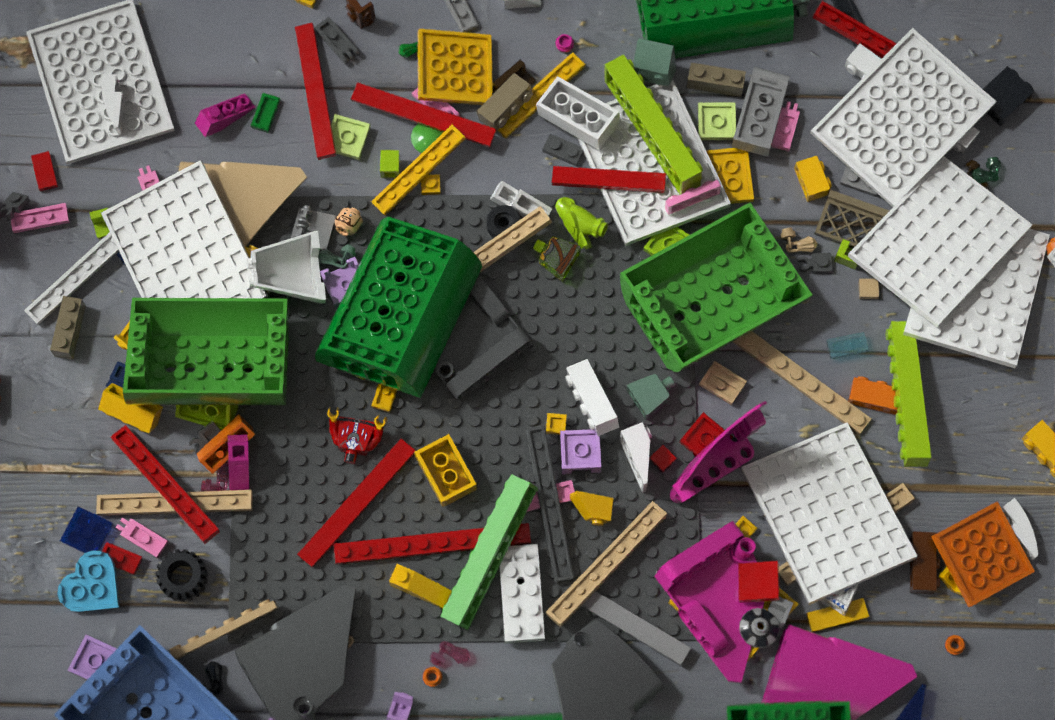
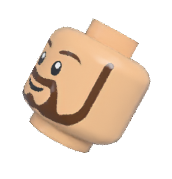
M344 208L340 211L334 223L336 230L340 234L348 236L354 235L363 220L356 208Z

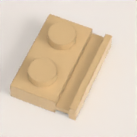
M714 361L699 385L732 405L747 381Z

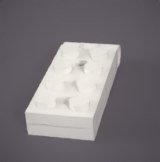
M538 544L509 546L500 564L505 644L545 641ZM523 579L524 583L520 585L517 583V580Z

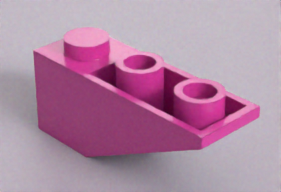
M244 93L200 110L195 125L204 137L222 131L255 109V106Z
M228 435L229 491L249 490L248 436Z

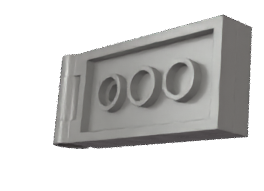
M758 67L753 68L731 147L768 157L790 76Z

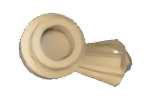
M793 228L781 230V239H787L788 242L786 245L787 252H813L816 249L817 241L814 238L808 236L802 240L791 242V238L796 237ZM792 245H797V249H792Z

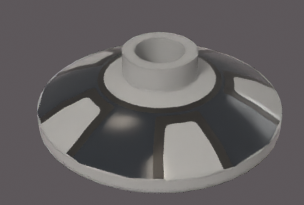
M755 608L743 615L739 630L747 644L756 648H763L771 645L776 640L779 634V624L771 612L762 608ZM757 624H763L764 629H759L757 627Z

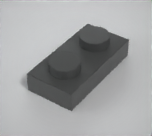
M553 134L549 135L542 149L543 153L574 166H577L583 154L581 146Z

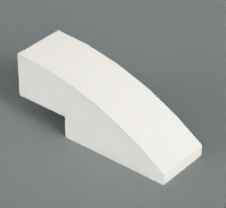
M101 74V89L105 109L116 132L121 134L125 98L122 92H118L119 79L116 74Z
M504 181L497 185L490 198L491 201L498 205H507L514 208L521 217H525L539 206L543 208L548 216L552 208L520 189L518 191Z
M1014 498L1001 509L1025 554L1033 561L1038 556L1034 531L1023 508Z

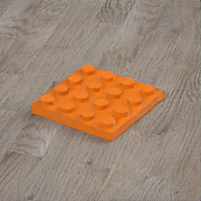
M998 501L931 536L968 607L981 602L1035 572Z

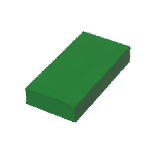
M262 93L250 125L251 128L269 133L281 101L279 97Z

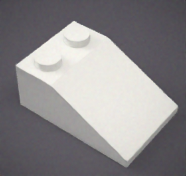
M643 422L621 430L620 443L642 493L646 492L650 438L652 437L649 428L644 427Z

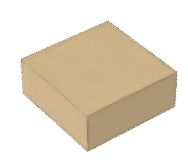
M859 279V299H878V280Z

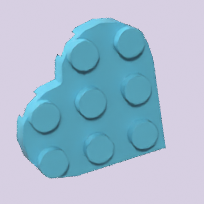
M93 550L84 553L79 558V561L76 563L75 572L63 578L58 586L59 601L66 608L70 609V611L81 612L120 607L116 567L110 554Z

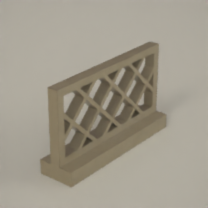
M830 190L815 234L841 243L843 238L840 237L838 231L847 228L851 237L845 240L850 241L849 246L854 248L858 244L856 238L864 234L867 235L874 228L866 230L862 221L869 218L873 220L876 226L877 222H880L889 210ZM829 205L837 207L839 214L830 217L827 211ZM849 212L855 213L858 220L848 224L844 214ZM841 216L845 225L836 229L832 220ZM830 222L833 231L826 233L820 231L822 224ZM860 223L863 232L854 235L850 226Z

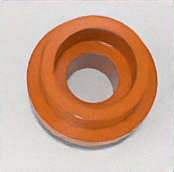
M952 635L945 641V648L948 653L959 655L965 649V642L962 637ZM952 642H956L958 644L957 649L952 648Z
M429 667L423 673V681L429 687H436L442 681V672L436 667ZM431 674L436 675V679L433 681L429 679Z

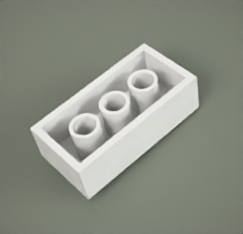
M558 76L536 103L539 116L600 150L620 123L618 110Z

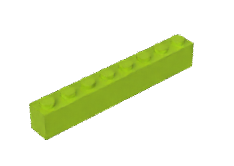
M891 321L889 329H886L885 336L886 340H889L887 350L888 357H891L889 368L890 373L893 374L892 390H895L896 395L894 396V407H897L898 412L896 413V424L900 428L898 431V441L902 445V448H900V459H903L904 467H928L931 460V450L917 341L915 338L903 335L907 321Z

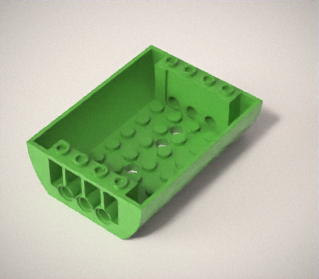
M751 202L620 273L621 289L627 307L665 366L673 372H679L812 297V293ZM746 278L748 284L741 285L738 279ZM730 287L733 292L725 294L722 288ZM692 304H697L700 306L701 310L698 312H694L691 310L690 306ZM681 313L685 319L678 321L674 318V315Z
M132 298L123 396L126 404L286 405L289 348L288 299ZM170 367H173V368L176 369V370L173 371V372H167V371H166V369H168V368H170ZM190 367L195 369L193 372L185 371L187 368ZM226 368L234 369L232 372L229 373L224 371ZM246 368L253 369V371L249 373L244 372L243 370Z

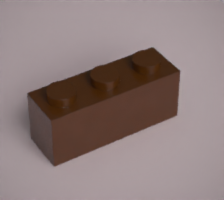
M913 531L910 535V543L917 554V559L910 561V593L934 594L940 587V578L937 577L940 558H937L938 549L931 538L937 532Z

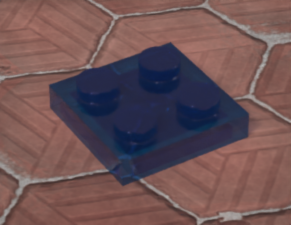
M78 506L60 542L82 553L93 550L100 551L114 524Z

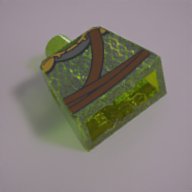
M554 236L551 237L548 244L538 239L533 247L535 251L541 253L539 264L561 282L564 281L581 253V246Z

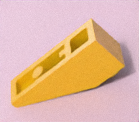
M399 564L396 565L389 580L391 587L442 609L448 602L452 591Z

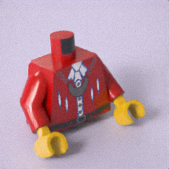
M329 407L327 412L330 418L329 433L333 443L338 446L339 451L346 452L344 462L355 464L357 454L366 456L367 452L372 451L381 442L383 426L388 421L387 417L384 418L383 423L378 420L380 415L374 419V422L339 416L340 409L338 407L336 409L337 414H332Z

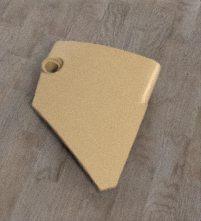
M181 161L179 171L191 166L194 162ZM221 162L220 165L204 163L245 247L277 209L307 179V176L299 167Z

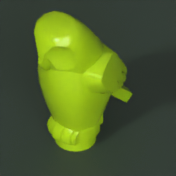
M562 197L557 200L555 204L556 211L571 236L581 249L584 247L586 250L592 248L588 235H592L595 238L603 237L608 229V223L603 218H596L585 208L576 205L575 201L569 197Z

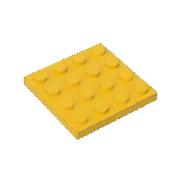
M419 29L418 100L483 105L492 96L491 35Z

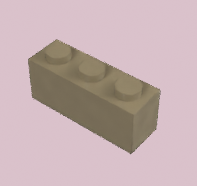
M691 62L687 88L741 97L746 71Z
M514 73L476 111L479 121L486 126L495 128L497 131L503 128L507 120L512 115H515L524 103L531 99L533 95L531 85Z
M67 296L62 298L50 348L54 357L72 360L74 358L86 308L82 299Z

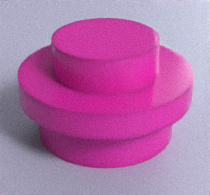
M567 34L558 36L555 42L556 48L561 52H569L574 46L573 38Z

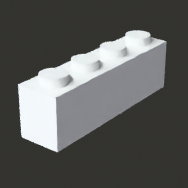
M588 359L566 367L568 374L565 376L566 382L569 387L572 386L574 388L572 391L576 401L580 400V409L584 416H588L587 422L591 431L595 430L597 436L619 428L618 418Z

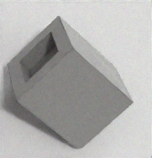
M779 597V601H771L768 611L776 617L780 629L784 626L793 602Z

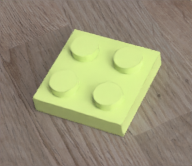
M698 103V134L700 139L733 140L736 132L735 103Z
M335 114L331 126L336 154L359 160L371 127L370 124Z

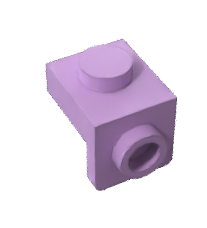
M394 692L393 701L386 720H408L414 697L406 693Z

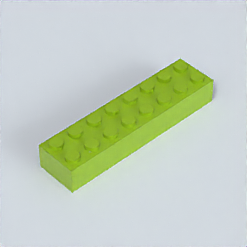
M623 54L604 64L606 85L666 173L678 194L681 195L690 188L700 187L703 171L701 164L698 161L695 162L691 149L688 146L685 147L681 134L675 132L671 119L665 117L661 104L655 102L651 89L645 87L644 80L640 74L635 72L632 61L630 59L627 60Z

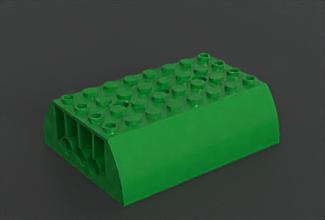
M636 0L643 39L673 45L675 59L793 41L794 8L792 0Z

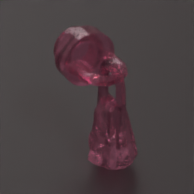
M227 461L216 470V485H212V479L202 480L201 492L211 491V489L217 491L227 490L229 479V463ZM220 482H224V487L220 486Z
M443 641L439 645V652H432L429 661L433 665L440 667L446 661L442 656L443 653H446L458 664L468 662L470 653L467 648L457 647ZM446 645L451 648L450 651L446 650Z

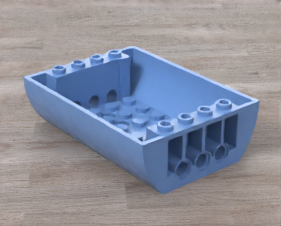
M140 625L54 714L58 720H238ZM131 693H135L138 697V701L133 705L127 702V697ZM144 707H149L152 710L151 717L147 719L141 715Z

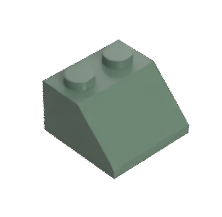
M638 38L633 63L635 72L640 74L646 82L670 86L676 72L674 46Z

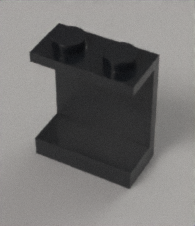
M1007 66L983 88L996 101L995 105L986 114L1001 127L1011 113L1026 99H1031L1034 93L1032 85L1022 80L1017 71Z

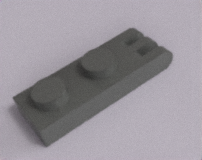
M327 17L314 27L319 36L344 64L348 63L344 56H347L350 60L354 58L350 53L351 51L356 56L360 54L330 17Z

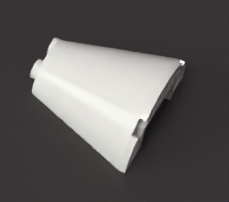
M318 231L252 250L251 258H247V270H251V275L248 277L249 287L319 304L325 303L324 282H321L318 260L320 251Z

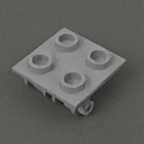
M306 205L304 208H299L291 238L318 231L320 250H327L336 215L313 211L310 206Z

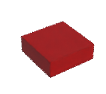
M664 445L649 457V460L662 473L677 459Z

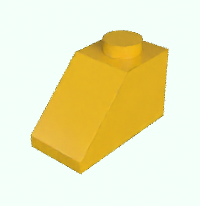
M575 491L570 494L569 498L585 521H590L595 526H603V524L611 521L613 498L581 491Z

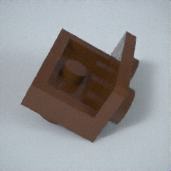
M346 0L347 16L352 23L356 22L360 29L373 24L376 17L372 2L362 7L357 0Z

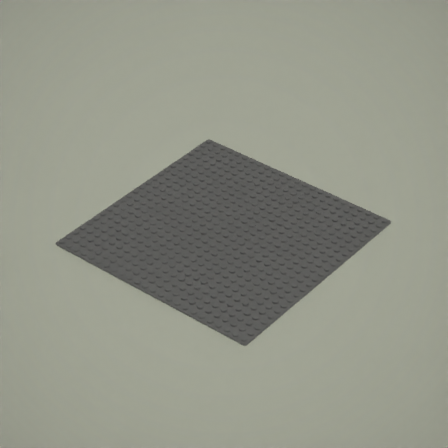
M529 194L552 208L549 214L552 223L481 271L479 276L507 309L510 317L518 327L520 326L530 338L533 347L495 377L458 400L439 378L435 368L421 398L397 390L390 413L371 407L378 383L367 379L363 380L350 373L316 362L315 353L336 312L326 287V302L323 304L266 291L268 295L266 298L288 299L289 348L286 405H239L235 417L240 415L252 426L255 433L248 441L249 490L253 491L252 511H231L228 619L241 617V613L247 609L252 608V610L259 608L258 604L267 599L270 602L276 601L279 608L229 633L228 642L230 644H247L269 632L272 625L343 585L356 588L349 634L354 639V643L505 642L500 566L468 630L442 618V608L391 587L389 580L396 565L399 564L452 590L457 584L460 573L466 566L472 550L336 565L334 544L485 528L487 519L492 514L496 501L501 496L504 485L511 474L536 486L525 428L545 425L546 430L547 413L567 415L565 431L591 430L587 422L588 416H584L580 409V400L576 401L572 392L574 388L572 386L569 387L565 376L568 375L566 367L588 359L619 423V428L600 435L601 473H591L590 469L572 470V474H562L560 435L546 434L556 484L572 480L575 491L613 498L611 521L603 524V526L592 525V522L585 521L572 501L560 504L574 579L554 582L541 510L537 509L526 512L521 524L529 523L531 544H538L545 641L533 642L568 641V639L592 620H597L605 625L623 641H638L583 607H580L561 627L546 615V611L652 501L667 513V517L606 579L596 592L677 640H697L680 618L678 611L668 603L671 598L655 578L656 573L666 562L700 541L698 493L680 504L673 502L670 498L672 486L687 465L696 457L679 443L696 421L695 363L679 372H673L665 366L627 307L620 284L621 272L651 256L643 251L644 246L651 237L625 246L602 194ZM492 195L405 196L384 216L371 202L376 196L289 197L262 226L246 247L248 248L249 245L262 248L290 239L298 210L306 205L310 206L313 211L336 215V217L344 208H356L360 212L363 221L354 235L344 236L336 230L334 223L327 250L342 258L343 255L340 253L342 247L347 244L353 246L356 249L355 258L358 265L380 221L386 217H392L459 239L474 252L493 239L488 233L486 220L489 212L500 205L490 200ZM569 197L575 201L576 205L585 208L596 218H603L608 223V229L603 237L595 238L592 235H588L592 248L586 250L584 247L583 249L579 248L576 250L579 252L577 253L579 255L568 270L567 275L563 278L564 280L561 281L555 276L556 274L551 273V268L548 270L541 265L542 259L540 256L547 249L552 237L564 240L566 242L564 244L569 242L568 244H572V246L573 244L578 245L564 226L555 208L558 199ZM501 219L498 225L505 228L509 225V222L506 219ZM691 222L678 226V228L691 235ZM537 243L544 245L541 252L534 249ZM407 259L404 261L405 266H409L413 263L412 259ZM319 262L320 271L329 268L330 272L340 269L334 265L320 264ZM400 275L395 281L402 282L406 277ZM384 308L380 311L379 314L383 316L387 315L390 310ZM681 313L674 315V318L678 321L685 319ZM246 368L243 371L249 373L252 372L253 369ZM444 368L441 375H449L451 369ZM653 374H656L660 381L670 376L675 383V386L668 390L670 400L649 419L645 420L626 391L627 385ZM329 407L332 414H337L336 409L338 407L340 409L339 416L374 422V419L380 415L378 420L383 423L384 418L387 417L388 421L383 426L381 442L372 451L367 452L366 456L357 454L355 464L344 462L346 452L339 451L338 446L333 443L329 433L330 418L327 415ZM642 422L644 427L649 428L652 435L650 438L649 457L664 445L677 458L663 473L649 460L646 492L643 493L620 443L621 430ZM448 434L450 435L477 484V490L442 507L414 454L313 568L297 555L400 439H403L417 451ZM693 479V485L697 488L698 480ZM518 579L517 583L522 585L524 580Z

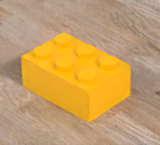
M449 434L414 452L415 458L442 507L477 490V484Z

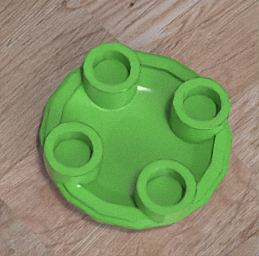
M417 124L412 131L411 141L414 148L423 153L444 132Z

